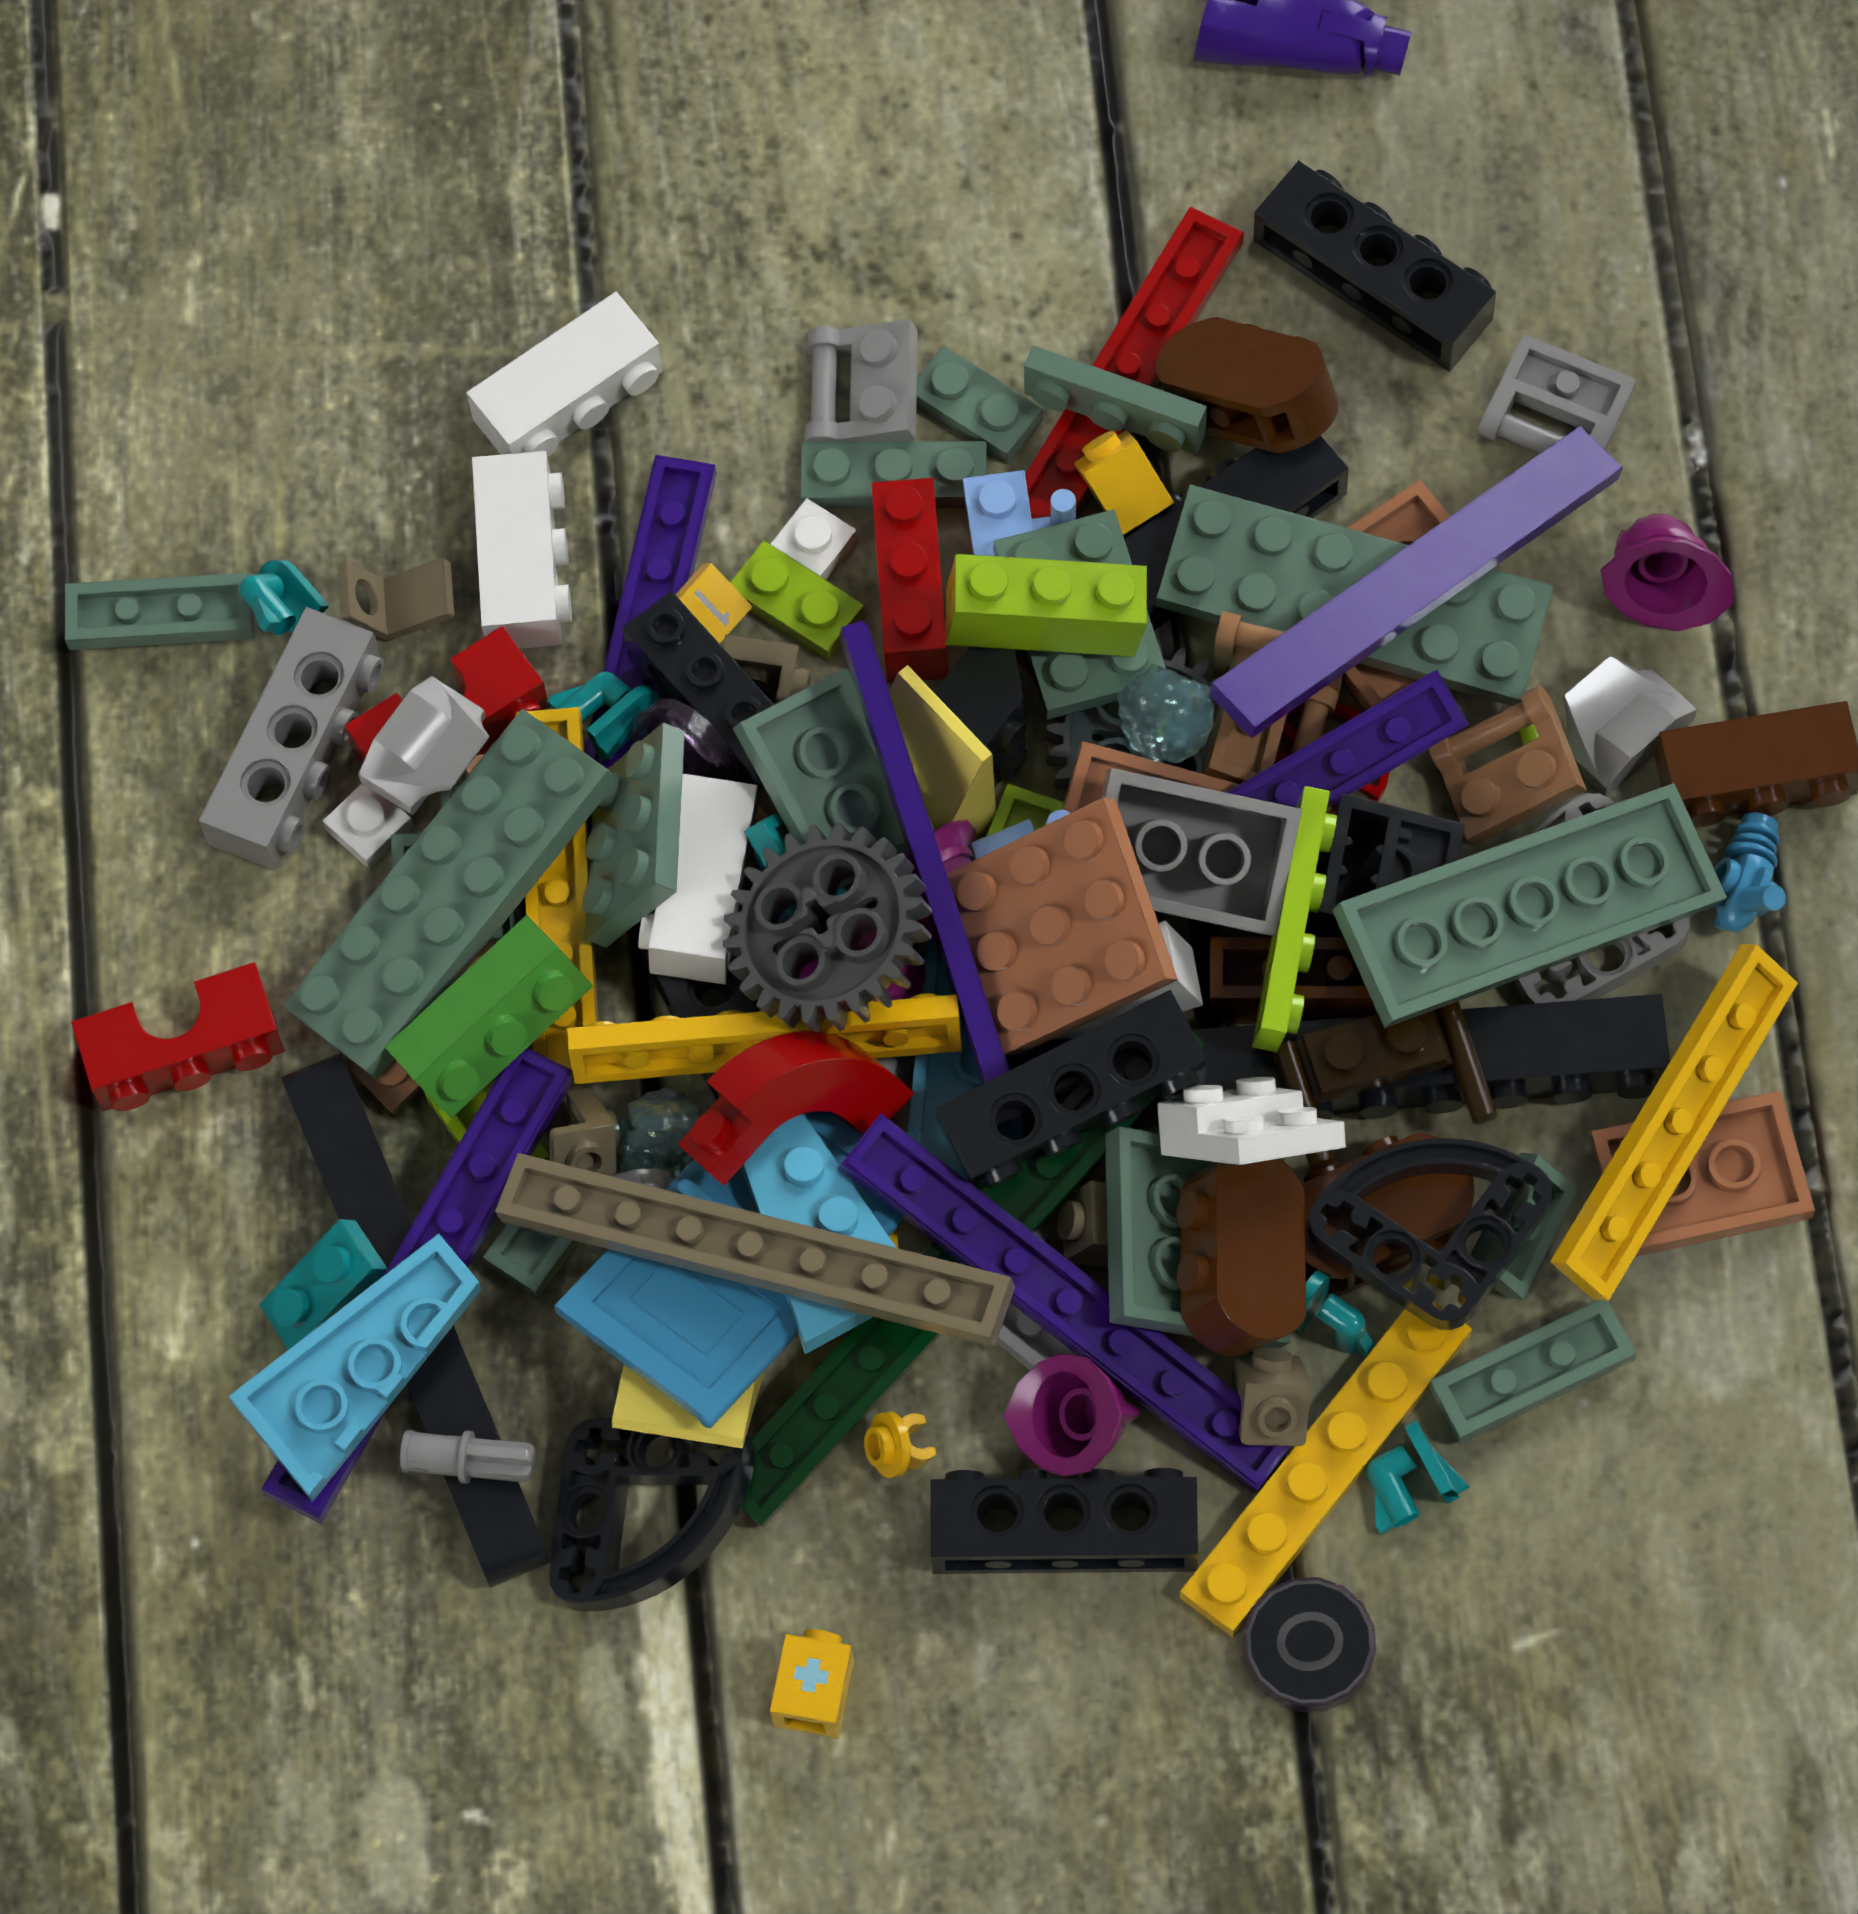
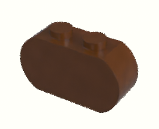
M1213 317L1195 322L1178 331L1164 344L1156 359V373L1165 392L1207 406L1206 434L1277 454L1301 448L1320 437L1333 423L1338 412V397L1321 349L1316 342L1309 341L1300 336H1290L1262 329L1253 324H1243Z
M1415 1133L1398 1140L1395 1135L1387 1136L1366 1147L1362 1152L1363 1157L1343 1166H1340L1335 1161L1329 1167L1312 1170L1304 1177L1302 1186L1305 1192L1306 1282L1315 1271L1319 1270L1330 1278L1328 1294L1333 1293L1339 1296L1368 1284L1322 1253L1312 1243L1309 1236L1310 1210L1315 1200L1329 1184L1348 1168L1374 1153L1406 1142L1437 1139L1438 1137ZM1459 1174L1414 1176L1386 1185L1362 1200L1440 1252L1472 1210L1474 1178ZM1342 1211L1337 1217H1332L1327 1213L1323 1215L1327 1219V1234L1334 1236L1336 1232L1342 1229L1358 1239L1357 1250L1353 1252L1358 1256L1363 1255L1368 1239L1377 1232L1372 1227H1369L1364 1239L1350 1229L1351 1215ZM1388 1244L1375 1252L1373 1257L1375 1266L1386 1275L1411 1265L1409 1253L1398 1245Z
M1280 1158L1243 1165L1215 1162L1192 1174L1180 1189V1200L1177 1206L1181 1256L1177 1270V1284L1181 1290V1317L1191 1334L1206 1348L1226 1356L1245 1355L1291 1334L1301 1325L1306 1317L1304 1188L1294 1171Z

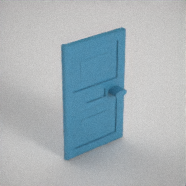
M815 1111L804 1113L839 1165L863 1136L832 1112ZM693 1160L665 1189L758 1213L753 1196L748 1191L741 1168L723 1186L699 1163ZM846 1175L887 1235L890 1236L904 1219ZM610 1249L555 1304V1313L696 1417L706 1428L714 1426L798 1335V1326L791 1306L787 1303L785 1294Z

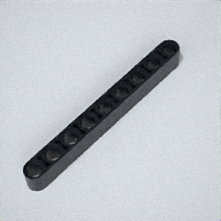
M338 1053L284 1075L281 1079L338 1218L356 1220L388 1268L412 1224L341 1053ZM453 1325L406 1384L424 1429L428 1434L462 1436L464 1431L468 1430L474 1432L475 1438L501 1440ZM444 1475L490 1588L551 1563L519 1482L471 1477L469 1483L463 1484L459 1482L457 1476Z

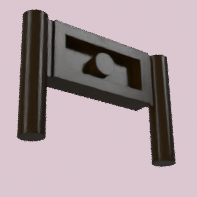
M1459 1001L1384 1028L1378 1014L1304 1034L1303 1041L1281 1043L1277 1052L1272 1051L1283 1088L1301 1090L1303 1094V1107L1316 1108L1317 1118L1320 1119L1321 1117L1316 1105L1318 1102L1329 1101L1422 1075L1453 1065L1472 1123L1475 1125L1484 1124L1498 1116ZM1332 1150L1305 1154L1311 1170H1320L1329 1167L1335 1162Z

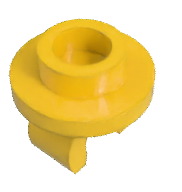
M890 1411L878 1413L873 1418L870 1428L865 1434L864 1449L868 1461L876 1467L882 1476L886 1478L900 1477L904 1475L907 1469L915 1470L923 1467L937 1454L935 1447L921 1449L910 1443L909 1435L916 1433L927 1423L925 1416L911 1413L901 1418L897 1413Z

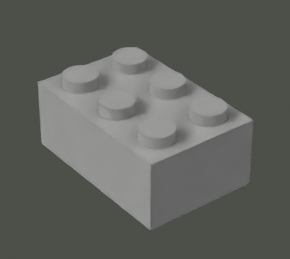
M1106 769L1100 799L1105 797L1115 799L1154 911L1269 936L1276 935L1302 809L1123 770Z

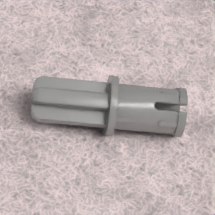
M406 1430L400 1449V1468H402V1473L414 1472L457 1476L459 1482L463 1484L469 1483L471 1477L526 1482L533 1475L536 1457L534 1446L530 1443L475 1438L473 1431L466 1430L462 1436H452Z

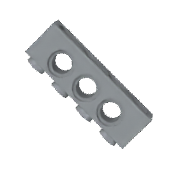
M305 608L199 819V824L208 845L274 871L277 870L285 853L292 854L296 850L305 826L302 817L311 799L319 800L324 794L331 776V766L329 763L338 745L344 747L349 742L344 725L358 717L355 710L364 692L372 693L380 681L384 660L381 658L374 632L311 608ZM330 680L337 683L330 692L317 695L309 692L315 684L321 681ZM303 733L311 736L300 747L287 748L283 746L286 739L294 734ZM280 787L284 789L283 793L273 801L260 802L256 800L258 794L266 788Z

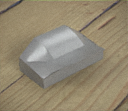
M1612 655L1606 658L1563 696L1567 717L1566 738L1580 774L1594 789L1604 796L1611 794L1655 755L1660 731L1687 727L1695 720L1697 709L1653 670H1638Z
M429 677L409 691L373 739L358 774L361 784L411 815H414L428 795L452 789L490 736L482 725L483 720L486 718L484 710L436 678Z

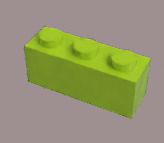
M955 554L946 587V645L1136 656L1147 625V566Z

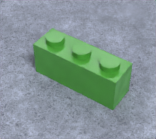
M526 915L390 1041L385 1048L430 1098L452 1118L589 991L593 985L558 946Z

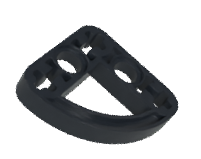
M1452 1138L1406 1142L1366 1157L1348 1168L1330 1183L1315 1200L1310 1210L1308 1233L1312 1243L1322 1253L1413 1315L1439 1330H1453L1463 1326L1471 1319L1544 1219L1552 1198V1184L1548 1175L1540 1167L1515 1153L1494 1145ZM1427 1174H1459L1492 1182L1441 1252L1362 1199L1391 1183ZM1526 1182L1534 1187L1532 1199L1536 1204L1533 1205L1527 1201L1521 1203L1512 1215L1509 1225L1500 1217L1508 1207L1511 1191L1507 1186L1510 1185L1513 1188L1519 1189ZM1492 1209L1495 1215L1486 1211ZM1342 1211L1351 1215L1350 1229L1364 1239L1369 1227H1372L1377 1232L1368 1239L1363 1255L1358 1256L1353 1253L1357 1250L1358 1239L1342 1229L1336 1232L1334 1236L1327 1234V1219L1323 1215L1327 1213L1332 1217H1337ZM1511 1226L1514 1228H1519L1520 1230L1518 1232H1514ZM1480 1230L1490 1231L1500 1238L1503 1244V1252L1495 1260L1489 1262L1479 1261L1468 1253L1465 1246L1467 1238L1472 1233ZM1388 1244L1398 1245L1409 1253L1411 1258L1410 1268L1403 1274L1388 1276L1375 1266L1373 1261L1375 1252ZM1423 1264L1431 1267L1427 1274L1426 1281L1442 1291L1446 1290L1451 1284L1460 1289L1458 1295V1302L1462 1305L1460 1308L1454 1304H1448L1443 1310L1434 1306L1436 1293L1421 1281L1417 1293L1414 1294L1408 1290L1417 1281Z
M612 1418L587 1419L578 1424L570 1433L565 1447L549 1571L550 1586L554 1594L576 1610L585 1612L605 1611L647 1600L669 1589L688 1576L722 1541L743 1504L751 1481L755 1461L754 1444L748 1435H746L743 1449L734 1447L733 1453L722 1455L720 1465L704 1453H693L692 1442L701 1450L721 1449L722 1445L673 1437L675 1450L671 1459L660 1467H650L647 1465L645 1457L647 1447L654 1439L661 1435L612 1428ZM602 1438L615 1449L627 1450L628 1460L620 1453H601L596 1464L587 1454L589 1449L599 1448ZM629 1484L709 1485L693 1515L671 1540L645 1559L618 1570ZM590 1499H603L606 1508L604 1519L597 1527L591 1530H580L576 1520L580 1507ZM575 1543L586 1546V1553L584 1554L574 1546ZM586 1566L595 1573L593 1580L583 1582L580 1592L579 1589L571 1584L572 1576L582 1575Z

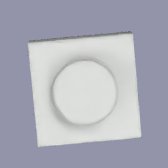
M806 498L770 545L827 580L858 541L855 528Z
M363 784L358 786L323 820L325 830L369 870L391 850V835L408 834L414 828L412 819L406 812Z

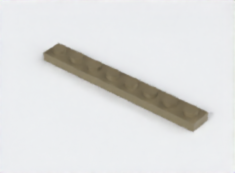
M518 1153L495 1210L501 1222L993 1348L995 1347L1015 1290V1285L1010 1276Z

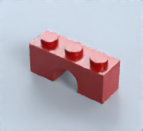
M934 477L871 482L887 683H893L898 672L907 665L922 681L944 679L948 675L949 670Z
M503 626L450 658L457 685L464 693V697L482 708L486 716L482 725L490 737L477 755H485L491 744L499 738L516 717V712H520L521 709L525 711H538L549 708L543 680ZM398 692L344 725L351 748L362 764L373 739L403 701Z
M252 962L194 981L200 1001L199 1017L194 1026L179 1037L162 1039L147 1033L133 1002L72 1021V1028L90 1087L102 1112L112 1108L116 1111L132 1110L147 1103L152 1095L173 1088L178 1091L193 1090L207 1084L213 1075L234 1068L239 1071L254 1070L268 1064L274 1055L285 1052L269 998L256 963Z

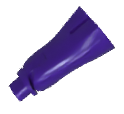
M1208 0L1199 30L1193 61L1239 66L1293 68L1335 75L1359 74L1366 62V76L1372 77L1374 69L1400 75L1412 32L1387 26L1386 16L1375 14L1366 5L1356 0Z

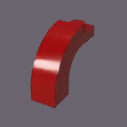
M812 1031L786 1033L766 1039L745 1049L719 1068L706 1081L721 1096L706 1113L696 1120L691 1130L677 1145L724 1186L774 1130L798 1115L815 1111L832 1112L840 1115L858 1132L864 1135L880 1113L891 1120L914 1093L870 1054L844 1037L820 1031L818 1033H813Z

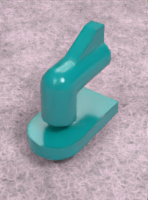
M279 559L266 562L260 568L258 574L245 577L239 585L240 595L252 608L259 627L264 632L272 631L276 636L282 635L288 630L293 633L306 607L324 613L329 607V604L302 573L287 560Z
M605 671L596 674L586 684L553 694L546 701L551 709L579 707L582 714V723L604 704L609 706L610 709L586 729L597 755L606 761L608 759L611 760L622 746L649 724L651 708L661 700L658 693L650 686L641 685L632 690L613 673Z
M1319 1270L1315 1271L1306 1282V1317L1295 1332L1301 1335L1315 1316L1335 1330V1344L1340 1351L1350 1354L1357 1352L1366 1358L1376 1345L1365 1330L1364 1316L1359 1310L1335 1294L1331 1293L1328 1297L1330 1278Z
M1417 1419L1405 1424L1404 1427L1441 1496L1448 1504L1460 1498L1458 1494L1470 1488V1486L1432 1447ZM1402 1444L1374 1458L1369 1462L1366 1470L1367 1478L1375 1491V1526L1381 1535L1410 1523L1420 1515L1401 1479L1404 1475L1417 1469L1418 1466Z

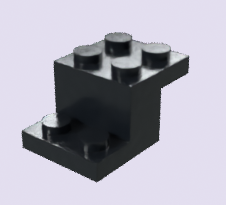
M1341 793L1328 814L1337 815L1329 853L1319 851L1316 873L1326 875L1321 906L1318 913L1308 912L1305 933L1315 935V937H1344L1332 911L1340 902L1459 860L1465 824Z

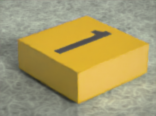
M712 563L702 564L675 594L719 644L724 640L725 635H728L753 607Z

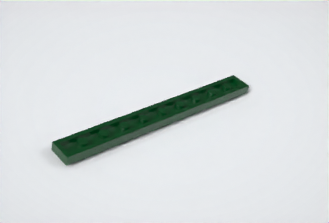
M1194 1034L1203 1051V1049L1205 1048V1042H1203L1196 1034ZM1124 1049L1113 1059L1116 1072L1127 1080H1139L1145 1077L1151 1070L1149 1058L1139 1049ZM1082 1081L1060 1105L1069 1110H1079L1086 1107L1093 1098L1090 1086L1085 1081ZM1161 1091L1138 1101L1141 1112L1134 1117L1109 1129H1106L1103 1121L1100 1120L1078 1131L1083 1140L1078 1145L1049 1159L1044 1150H1041L1020 1161L1024 1169L1022 1173L995 1187L989 1188L986 1185L981 1192L1035 1233L1106 1156L1105 1134L1119 1126L1132 1128L1162 1095ZM934 1243L922 1254L960 1264ZM872 1317L856 1326L751 1439L755 1448V1461L751 1481L741 1509L763 1528L941 1334Z

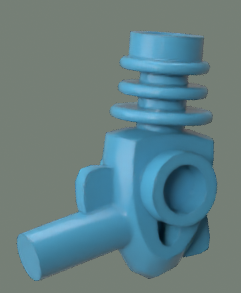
M1757 812L1743 815L1741 823L1734 828V837L1731 839V844L1725 848L1726 858L1722 859L1714 868L1727 896V899L1716 906L1717 914L1713 923L1714 927L1722 931L1740 932L1747 928L1756 916L1761 917L1767 911L1779 910L1786 902L1784 890L1771 881L1773 871L1777 867L1776 846L1780 843V837L1777 834L1779 824L1771 816Z

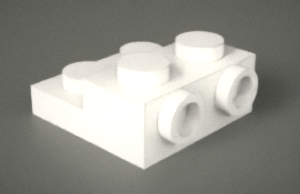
M1275 1078L1238 1079L1236 1080V1090L1230 1089L1224 1092L1223 1087L1220 1085L1183 1088V1098H1174L1170 1101L1158 1103L1161 1155L1243 1165L1346 1148L1344 1121L1317 1118L1316 1108L1303 1107V1094L1301 1090L1276 1088Z

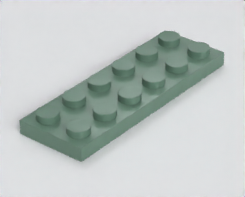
M1190 484L1155 606L1219 624L1222 612L1228 611L1242 615V622L1286 632L1409 545ZM1491 569L1359 662V664L1416 680L1434 670H1438L1449 689L1513 706L1522 701L1521 696L1526 690L1553 585Z
M521 709L282 1006L369 1075L378 1080L395 1059L385 1046L466 971L617 783L618 779L603 765L527 711Z
M1672 783L1342 901L1332 911L1384 1028L1711 909L1720 905L1727 899V896L1675 784Z

